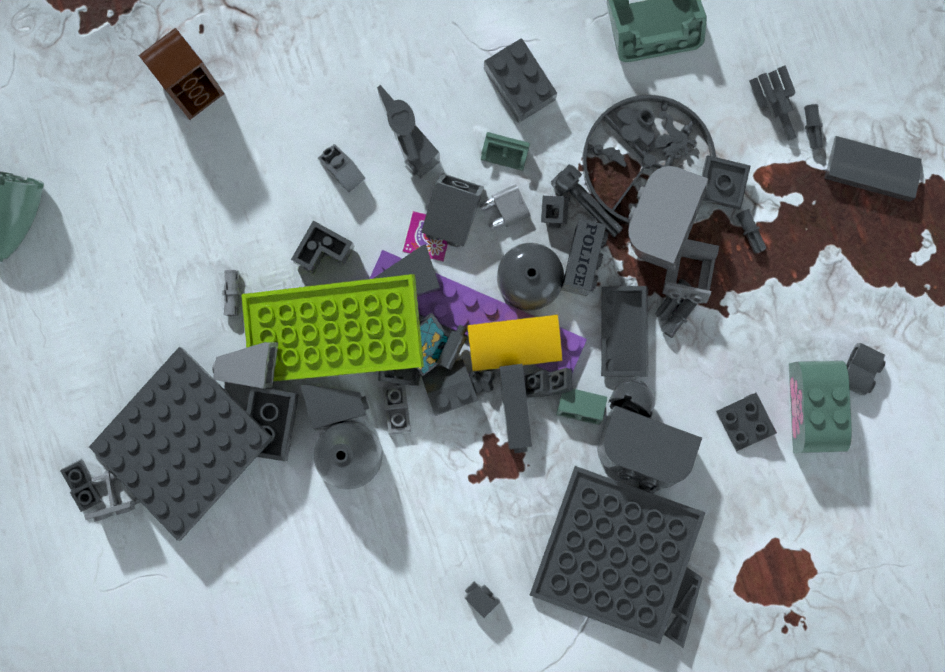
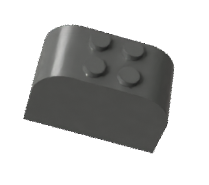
M615 406L608 413L598 442L597 452L601 463L609 470L617 472L618 477L625 480L636 479L639 481V485L647 488H652V486L668 488L684 480L690 474L702 437Z

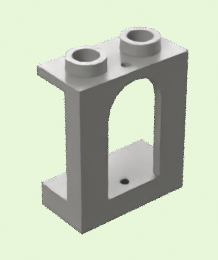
M687 239L675 271L667 269L662 294L675 299H689L693 303H707L711 295L710 286L719 246ZM681 257L703 261L698 288L676 284Z

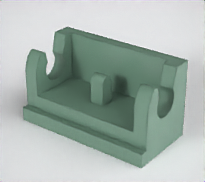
M487 132L481 160L523 171L530 143Z
M572 388L571 392L560 395L556 415L600 425L603 421L608 397Z

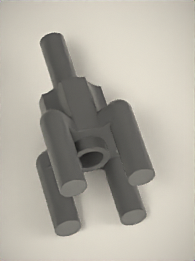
M786 65L768 73L774 89H772L767 73L749 80L758 106L760 108L768 106L772 119L779 116L788 141L797 138L787 114L793 111L789 97L795 95V88Z

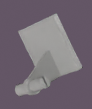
M106 471L103 475L92 477V482L101 479V481L93 483L94 487L107 484L110 507L84 515L85 520L93 518L94 522L113 516L114 511L116 515L130 512L135 509L134 505L140 503V501L134 499L119 504L113 481L118 480L113 472Z

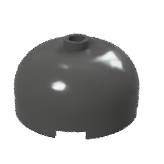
M522 243L511 248L501 259L497 270V284L503 298L510 305L525 311H535L550 305L559 295L564 282V270L560 259L550 248L538 243ZM533 269L535 270L536 275L534 277L528 276L527 271Z

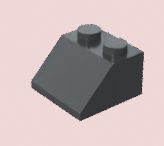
M463 359L455 361L451 370L441 366L421 376L435 416L478 401Z

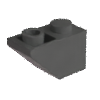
M335 144L325 149L322 155L318 157L320 162L348 192H351L366 179L355 163Z

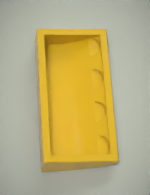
M558 315L467 325L473 371L498 369L500 366L517 364L532 365L562 361Z

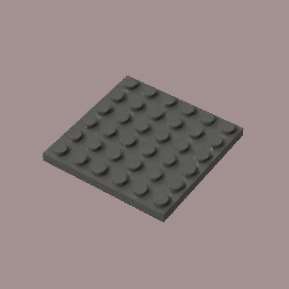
M178 347L94 440L89 448L177 541H181L273 440V437L182 347Z
M575 466L530 596L660 644L705 512Z

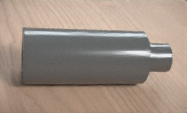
M459 324L456 332L452 330L436 363L447 369H452L467 339L464 336L467 330L466 327Z

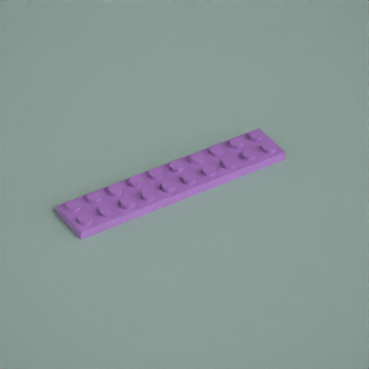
M382 250L369 279H373L402 258ZM437 273L435 274L440 290L417 297L420 316L426 317L432 313L441 325L454 331L457 330L459 324L467 328V325L535 317ZM559 327L562 361L532 365L548 372L567 367L573 373L587 339ZM468 328L464 334L466 336H468Z

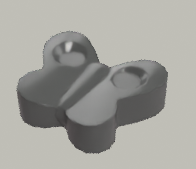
M492 370L485 371L483 374L478 371L469 374L471 382L474 384L475 393L482 391L491 392L493 390L492 381L495 373Z

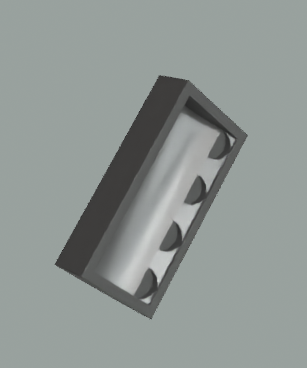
M835 136L824 179L910 202L916 198L922 159Z
M647 286L602 287L601 376L648 377Z

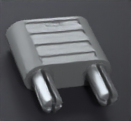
M516 184L491 195V199L479 204L482 211L495 205L501 216L500 219L489 223L492 231L504 225L508 227L531 216Z

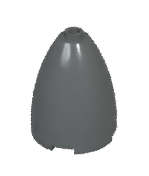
M341 422L332 425L320 435L315 444L314 464L316 470L324 481L340 489L362 487L370 482L380 469L382 463L381 444L376 435L368 427L360 423ZM340 452H345V459L339 457Z

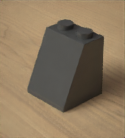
M442 173L436 181L421 233L426 234L427 238L433 240H445L447 244L454 247L464 246L484 186Z

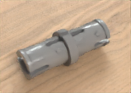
M225 270L224 290H222V295L224 296L223 315L238 316V296H240V291L238 290L239 271Z

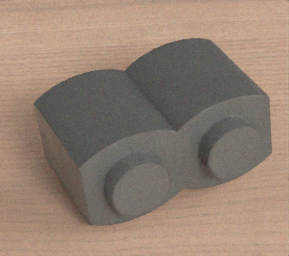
M862 343L855 345L846 364L851 391L859 395H866L867 392H872L876 381H874L877 372L880 373L885 366V354Z

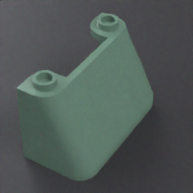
M607 0L616 51L619 60L622 62H633L698 49L704 44L707 16L701 0H646L630 4L629 0Z

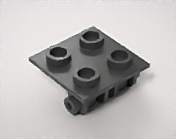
M757 392L716 411L736 451L777 434Z

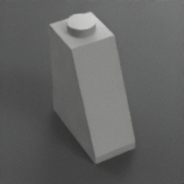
M264 342L216 357L212 367L213 379L258 388H271L273 385L278 342Z

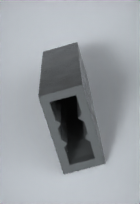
M426 244L420 246L373 278L414 274L417 297L440 290Z
M523 364L500 366L499 376L508 448L514 449V453L528 452L527 447H532Z

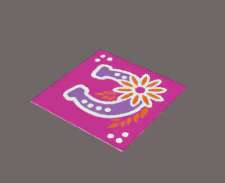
M413 211L403 252L411 253L426 244L430 258L444 262L448 246L447 241L442 239L433 240L427 238L426 234L421 233L426 214Z

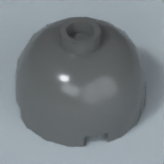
M638 380L621 383L614 389L609 399L611 410L617 406L650 419L655 407L653 393L644 382Z

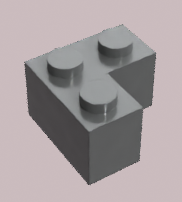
M313 220L291 260L296 265L314 274L324 255L344 265L355 246L352 241Z

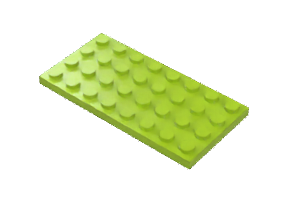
M414 274L241 294L246 348L264 342H278L273 381L424 367Z

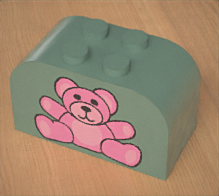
M843 360L789 363L793 453L847 452L851 445L852 427L849 375L845 362Z

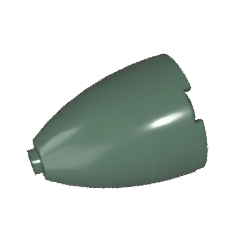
M0 171V262H3V259H8L30 230L42 197L44 187L42 181L27 177V180H25L24 177L13 175V173Z

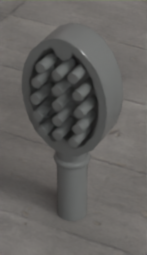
M394 100L390 103L387 110L388 123L393 133L403 138L410 161L413 162L419 159L413 141L414 138H412V133L416 126L415 116L412 108L405 101Z

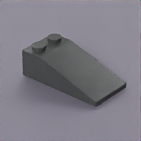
M379 85L377 87L379 98L387 115L388 107L394 100ZM415 126V130L412 133L419 159L416 161H410L403 138L394 134L405 159V167L412 176L417 175L421 179L440 163L439 151L417 126Z

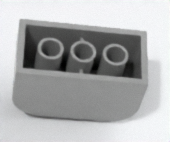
M674 166L661 167L650 175L645 187H640L637 195V207H632L628 220H630L629 238L631 247L640 259L670 271H675L707 192L708 178Z

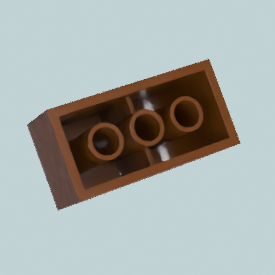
M176 28L172 29L138 55L189 120L225 94L203 61Z

